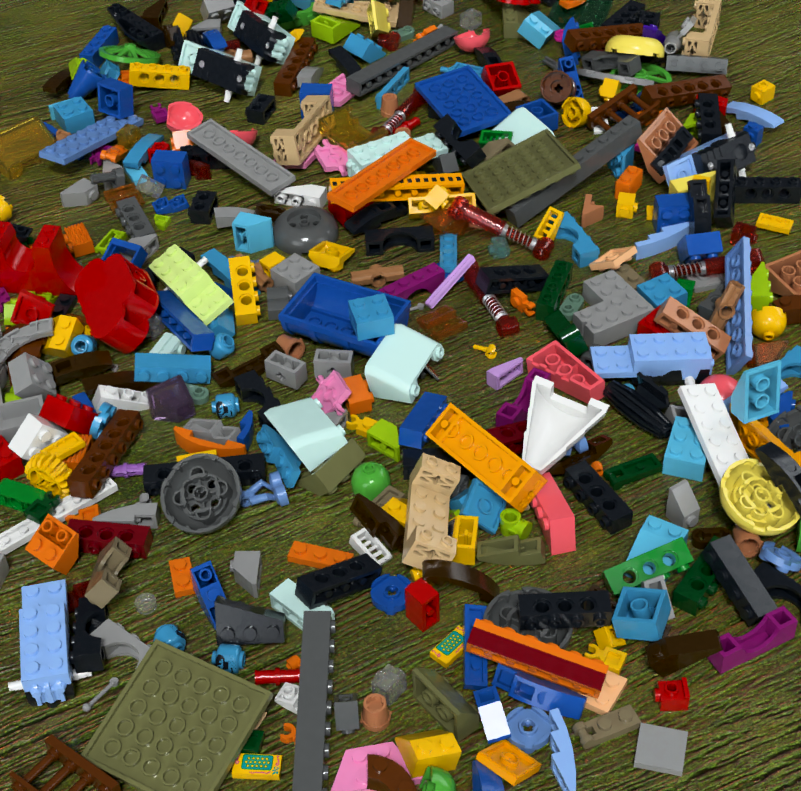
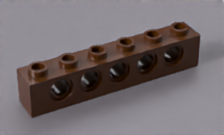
M642 23L568 29L564 43L571 52L605 49L608 40L616 35L642 37L644 25Z
M301 37L295 42L273 82L275 95L292 97L294 92L297 91V75L302 68L310 66L311 60L314 59V55L318 51L316 38Z
M724 74L644 86L640 99L650 107L658 102L660 103V109L692 104L698 93H712L728 98L732 85Z
M117 410L68 477L67 484L71 496L91 499L95 497L106 479L109 478L114 467L118 465L131 443L134 442L138 433L143 429L140 411Z

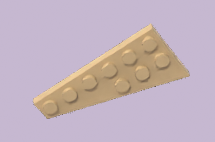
M326 0L314 1L312 11L319 14L325 13L334 17L339 16L345 19L358 20L359 22H368L367 7L370 1H354V3H347L341 8L326 4ZM384 2L385 8H388L389 12L387 22H390L391 28H396L399 2L396 5Z

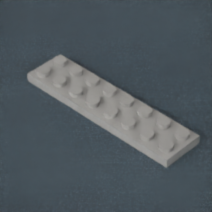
M212 119L186 133L189 140L270 196L296 181L295 175Z

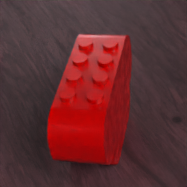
M113 254L105 261L100 258L93 259L80 271L75 280L74 290L78 298L77 301L81 305V311L85 315L91 335L122 354H128L134 351L145 339L149 330L148 320L157 310L159 295L148 272L137 267L121 254Z

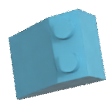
M536 11L524 19L517 32L536 48L541 49L555 35V32L561 28L542 12Z
M781 360L743 371L731 395V413L743 424L779 413Z
M649 515L642 525L626 561L680 537H683L687 545L689 530ZM669 556L663 557L665 565H673V560ZM643 565V571L646 574H653V568L650 565ZM629 573L623 574L627 577L634 579L633 576Z

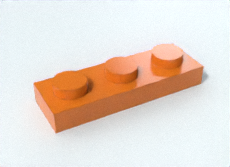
M294 541L287 555L288 562L322 569L354 557V554Z

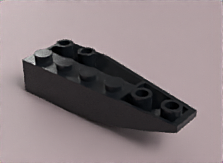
M114 3L112 6L107 7V11L124 35L155 52L166 47L163 31L119 3Z

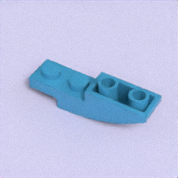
M263 424L261 430L256 435V441L262 453H264L267 463L275 464L287 488H294L301 473L299 467L302 461L281 435L268 425Z

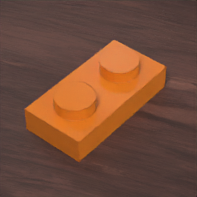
M190 556L170 560L169 566L175 597L179 598L195 594L190 569L192 568Z

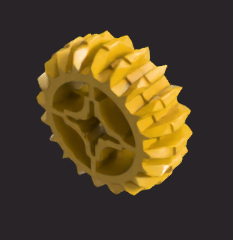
M42 451L29 459L25 465L24 472L31 485L45 492L52 491L53 498L56 495H60V499H63L70 495L67 479L71 475L72 469L68 468L67 464L62 462V459Z

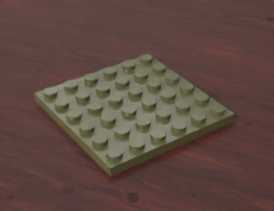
M545 129L481 162L473 169L470 168L462 172L461 175L491 216L498 214L506 207L515 205L521 199L530 197L531 194L537 191L544 190L548 185L557 183L562 178L576 173L577 170L581 169V166L548 129Z
M155 639L81 753V756L106 774L140 791H218L274 695L267 689Z

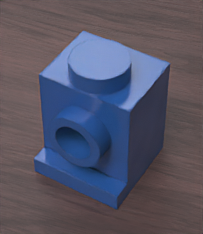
M749 121L744 126L743 131L749 133L751 142H754L757 147L762 142L764 126Z

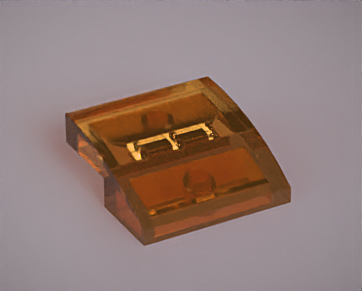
M134 183L103 191L104 199L113 213H115V208H117L116 201L135 196L140 206L145 204L140 191H137Z
M447 305L416 318L420 327L438 342L468 328L467 321L458 317L456 310Z

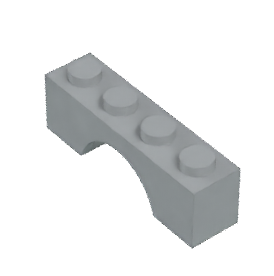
M109 618L90 634L94 637L102 638L105 658L107 660L116 656H130L139 661L136 668L151 647L150 644L146 645L136 634H130L120 623H114Z

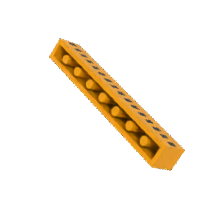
M461 173L408 175L370 202L405 201L411 197H424L436 184L440 187L444 186L449 191L448 194L464 193L465 183ZM351 177L329 178V192Z

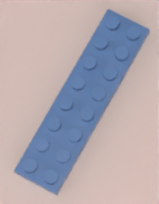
M131 115L123 119L107 116L62 140L56 141V143L50 146H46L39 151V157L66 165L142 126L144 119L137 117V115Z
M745 236L725 255V288L728 282L732 280L738 281L745 286L735 307V315L725 325V333L732 337L726 349V375H735L752 359L754 353L752 350L753 320L751 319L750 238Z

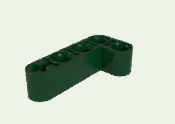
M559 309L543 318L546 326L558 342L573 355L579 357L589 351L574 323L570 324Z

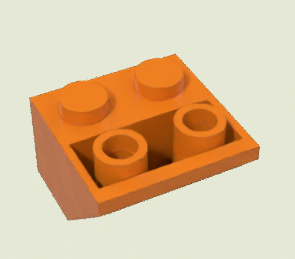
M48 513L25 547V550L52 569L67 575L78 559L79 533Z

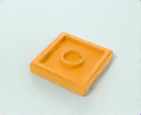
M506 739L481 750L476 756L478 762L513 786L539 772L542 765Z

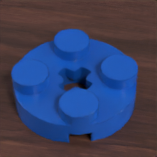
M390 574L379 576L371 585L370 596L372 604L387 615H395L397 612L406 609L405 588L411 581L400 574H397V577L390 576ZM388 591H390V592H395V591H396V594H395V595H388Z

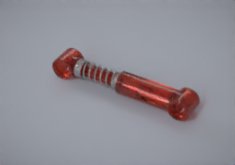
M415 87L412 94L394 111L389 120L380 127H373L370 133V141L390 136L394 128L407 121L424 103H427Z
M455 197L447 210L448 215L452 219H463L498 237H509V240L513 239V242L517 241V244L521 243V246L526 245L525 247L532 250L534 257L540 261L547 260L555 245L552 239L548 237L531 238L530 235H526V232L523 234L521 233L522 231L519 232L517 229H513V226L510 228L507 221L469 204L465 197Z
M752 248L750 252V260L752 262L750 272L754 273L760 263L765 262L759 248ZM725 256L705 258L700 262L697 261L696 264L692 262L691 264L687 263L681 266L679 264L677 266H667L664 262L657 261L652 263L648 270L651 279L664 273H668L673 279L674 277L678 278V276L683 277L684 275L688 277V275L693 276V274H696L697 276L698 273L705 276L725 274Z
M475 259L472 266L464 273V279L480 303L487 308L495 320L496 330L500 338L519 333L520 327L517 318L507 314L501 303L497 300V295L484 294L475 283L479 272V265Z

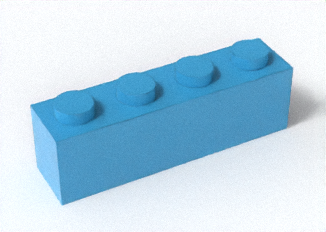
M135 353V382L210 384L211 355Z

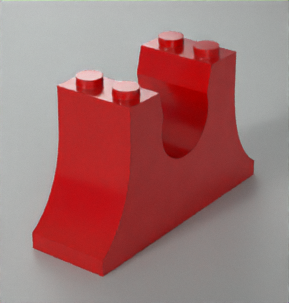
M0 221V288L4 287L7 293L19 294L22 289H25L27 291H35L36 294L50 292L55 296H59L60 293L76 295L74 290L75 280L84 267L69 252L61 226L43 225L32 249L19 242L16 230L11 222Z

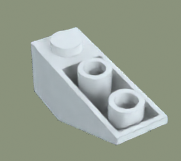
M312 184L285 187L274 194L275 204L292 207L311 205L323 208L328 201L327 187Z
M98 385L92 399V405L97 414L101 413L99 408L104 402L117 407V410L143 411L156 407L153 393L109 385Z

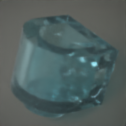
M492 237L491 245H488L489 255H492L493 260L506 258L511 252L508 241L504 237Z

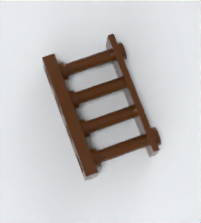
M631 84L588 114L587 126L592 129L599 125L607 131L612 127L604 122V120L611 117L617 123L623 119L615 112L621 109L639 120L641 126L658 116L660 103L656 102L650 107L637 97V86ZM633 101L645 111L638 114L626 104Z
M52 734L44 740L47 747V755L26 775L21 778L13 771L9 773L13 791H52L70 773H76L80 779L68 791H82L86 786L90 785L94 786L97 791H121L119 782ZM53 761L61 762L63 767L39 790L30 784Z

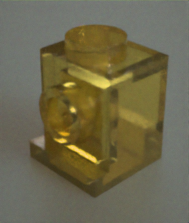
M131 124L123 126L116 132L118 145H122L127 149L141 139L140 127Z

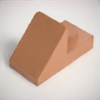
M592 194L585 195L581 227L583 228L603 219L604 206L595 205V201H592Z

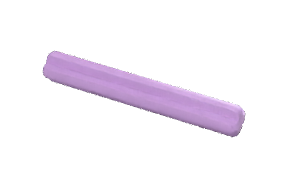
M467 254L425 301L428 308L433 309L475 262L473 255Z

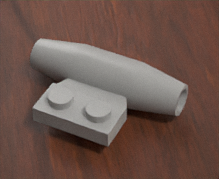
M694 15L690 18L687 17L682 22L680 31L675 30L667 34L663 42L664 50L667 54L679 51L683 42L682 35L685 36L695 25L697 18Z

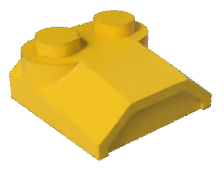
M322 241L309 250L308 257L312 263L320 266V268L324 267L332 272H339L343 269L344 262L355 252V248Z

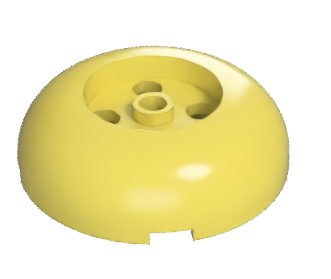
M616 35L610 38L605 46V52H613L614 50L615 53L636 54L648 57H655L656 55L658 58H664L665 56L662 43L657 39L649 37Z
M749 458L736 461L723 474L719 486L721 504L728 517L743 530L760 536H775L786 532L799 520L800 515L782 484L777 487L775 486L764 465L759 462V459Z

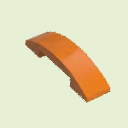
M178 426L173 428L176 443L190 454L216 449L217 456L219 457L247 454L245 444L227 440L225 445L194 437L193 430Z

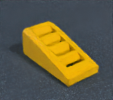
M549 206L533 236L551 246L565 213ZM554 214L557 216V218L555 219L551 217V215Z

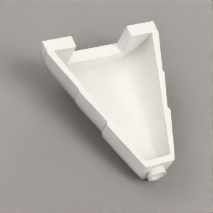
M536 375L532 382L527 430L524 432L522 460L543 475L566 455V452L579 442L591 428L604 418L610 405L593 398L590 399L588 407L555 394L554 382Z

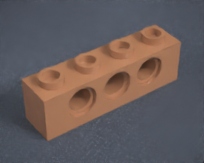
M671 296L660 305L654 318L655 322L672 333L705 332L708 343L711 346L714 361L725 354L732 338Z

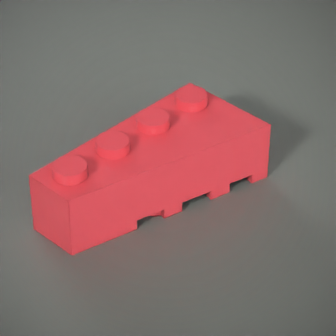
M556 340L526 358L528 374L534 367L550 373V381L554 382L555 388L587 404L591 398L599 401L605 397L603 395L605 380Z
M546 472L542 476L548 481L533 498L530 505L534 510L551 555L576 551L575 516L551 473Z

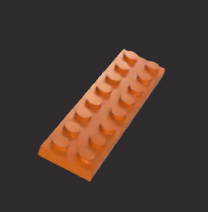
M409 138L328 192L327 199L354 213L434 158L437 150Z

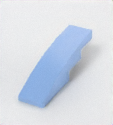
M732 101L727 105L726 113H735L738 120L756 122L765 128H775L784 123V119L755 105Z
M689 222L661 227L659 233L648 235L647 240L635 242L634 246H636L638 252L633 257L635 260H639L677 246V243L685 235L690 234Z
M555 708L549 710L552 727L549 746L553 752L551 754L550 768L562 791H576V767L573 747L559 709Z

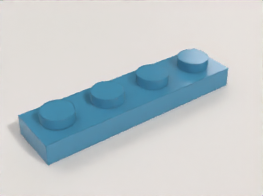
M404 66L376 94L375 102L377 109L380 110L382 96L384 94L394 93L397 95L410 81L409 67Z
M445 233L440 235V267L445 270V273H451L457 266V234Z

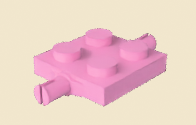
M324 139L322 141L324 146L314 149V154L325 172L340 171L343 177L347 176V148L344 144L331 145L328 139Z
M335 370L326 379L322 375L317 376L316 381L319 386L311 398L313 400L315 398L318 399L323 406L321 409L325 414L336 411L337 415H343L345 410L341 405L352 393L344 379Z

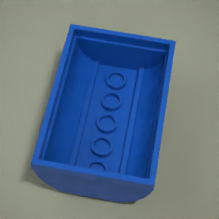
M314 272L279 313V321H281V326L286 333L302 335L318 343L331 344L344 350H351L354 354L359 353L371 357L385 336L358 341L349 319L348 300L383 294V292ZM384 293L394 316V324L407 326L411 301Z

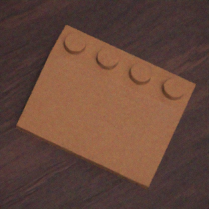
M667 107L637 139L647 171L658 184L666 180L665 174L660 176L650 163L673 134L683 126ZM693 138L681 154L695 148L699 142Z
M801 250L765 264L766 269H769L770 292L782 296L801 295Z

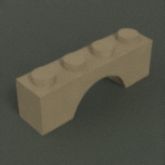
M116 536L99 553L85 593V597L89 602L101 609L119 592L122 580L117 575L129 560L132 551L131 547Z

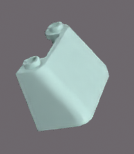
M525 107L517 108L492 129L512 131L511 142L515 145L545 129H548L554 135L551 129Z
M396 323L394 324L395 334L384 337L368 360L364 373L370 392L373 393L375 398L412 404L420 393L417 378L430 358L435 362L443 358L444 348L435 340L403 324Z
M309 397L268 409L264 412V415L309 472L348 443L344 437L347 434L340 424L336 426L322 411L321 408L323 406L317 398L313 400Z

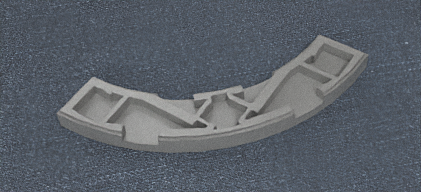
M577 69L578 75L603 80L604 78L619 80L621 83L642 86L654 85V81L649 79L620 76L589 69Z
M53 317L30 322L29 325L20 329L16 328L0 338V368L4 361L21 346L39 338L54 336Z

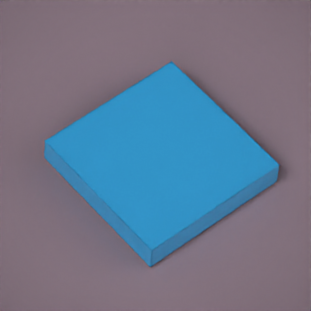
M474 478L459 515L478 516L479 528L494 535L500 523V513L506 508L507 501L480 479Z

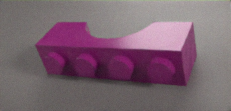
M433 262L377 291L407 299L413 292L419 289H425L432 294L445 280V270Z
M534 367L525 377L521 392L513 404L505 402L497 411L496 427L527 420L532 382L537 375L550 381L551 374Z
M783 605L765 614L761 622L754 629L742 636L733 637L729 632L720 636L723 650L707 657V659L722 674L793 639L798 620Z

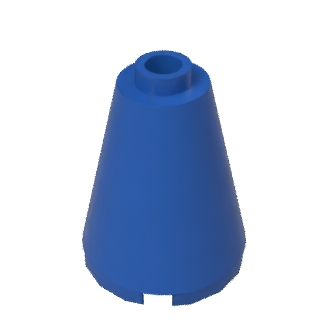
M82 60L67 92L69 99L80 96L84 99L98 88L97 82L107 79L106 75H102L100 73L101 70L93 63Z

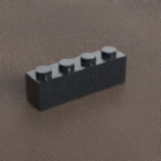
M442 448L403 449L404 480L410 479V474L422 453L461 466L460 474L468 475L469 479L478 478Z
M731 535L710 542L701 552L705 562L709 564L716 579L721 583L729 599L734 603L741 618L745 620L748 627L760 623L765 614L778 608Z

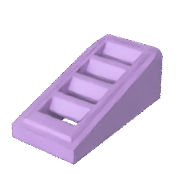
M519 357L487 370V385L497 391L523 373V358Z

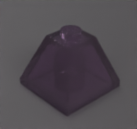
M181 375L146 389L150 414L153 420L180 423L196 415L193 399Z

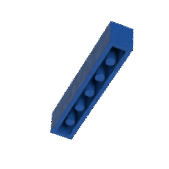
M170 290L157 291L159 304L154 315L191 352L212 350L213 343L215 342L214 332Z

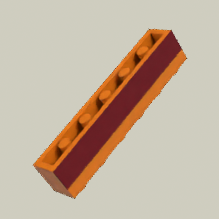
M476 618L466 645V652L596 699L600 695L609 668L608 665L599 659L583 657L582 654L573 650L566 651L557 644L538 641L532 635L524 636L516 633L510 627L502 628L496 626L487 619L480 620Z

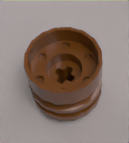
M554 70L548 72L540 84L541 94L554 105L562 106L568 97L576 96L577 87L575 81L563 71ZM561 86L563 90H560V92L557 91V89H559Z

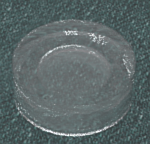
M142 593L134 601L136 611L143 615L150 614L157 608L156 597L151 593Z

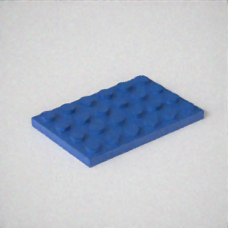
M469 65L415 83V89L440 118H443L448 113L462 130L458 138L497 125L512 113Z

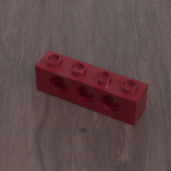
M527 420L486 429L488 433L515 454L523 453L524 432L527 430Z
M70 519L67 525L79 533V553L99 554L116 536L132 548L131 558L147 559L153 543L150 526Z

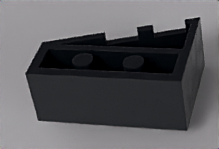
M217 595L214 602L217 646L223 643L235 645L285 643V613L244 604L245 602H236Z

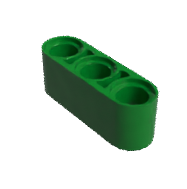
M3 478L0 481V505L23 512L37 498L40 500L44 499L46 492L41 489L8 478Z

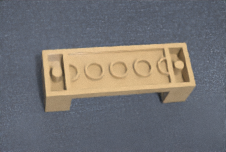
M695 0L694 9H696V13L693 15L697 20L694 28L705 29L703 33L688 31L686 37H683L682 45L685 48L684 50L682 49L681 55L710 56L719 26L722 0Z
M307 95L301 101V110H303L304 114L301 122L294 129H276L270 135V143L273 146V157L276 163L279 165L300 166L334 126L335 121L330 95Z
M422 453L409 479L402 563L422 570V562L424 560L452 561L455 557L457 539L448 536L450 496L460 481L461 466Z

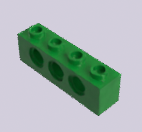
M680 537L603 571L601 576L608 591L612 594L611 598L617 596L619 598L623 586L641 588L642 581L659 575H663L664 580L671 577L669 574L677 570L678 573L690 569L689 565L694 559L683 537ZM664 556H669L673 560L672 566H667L663 563ZM643 565H650L653 568V574H646L643 571ZM623 574H631L634 582L626 583L623 580Z

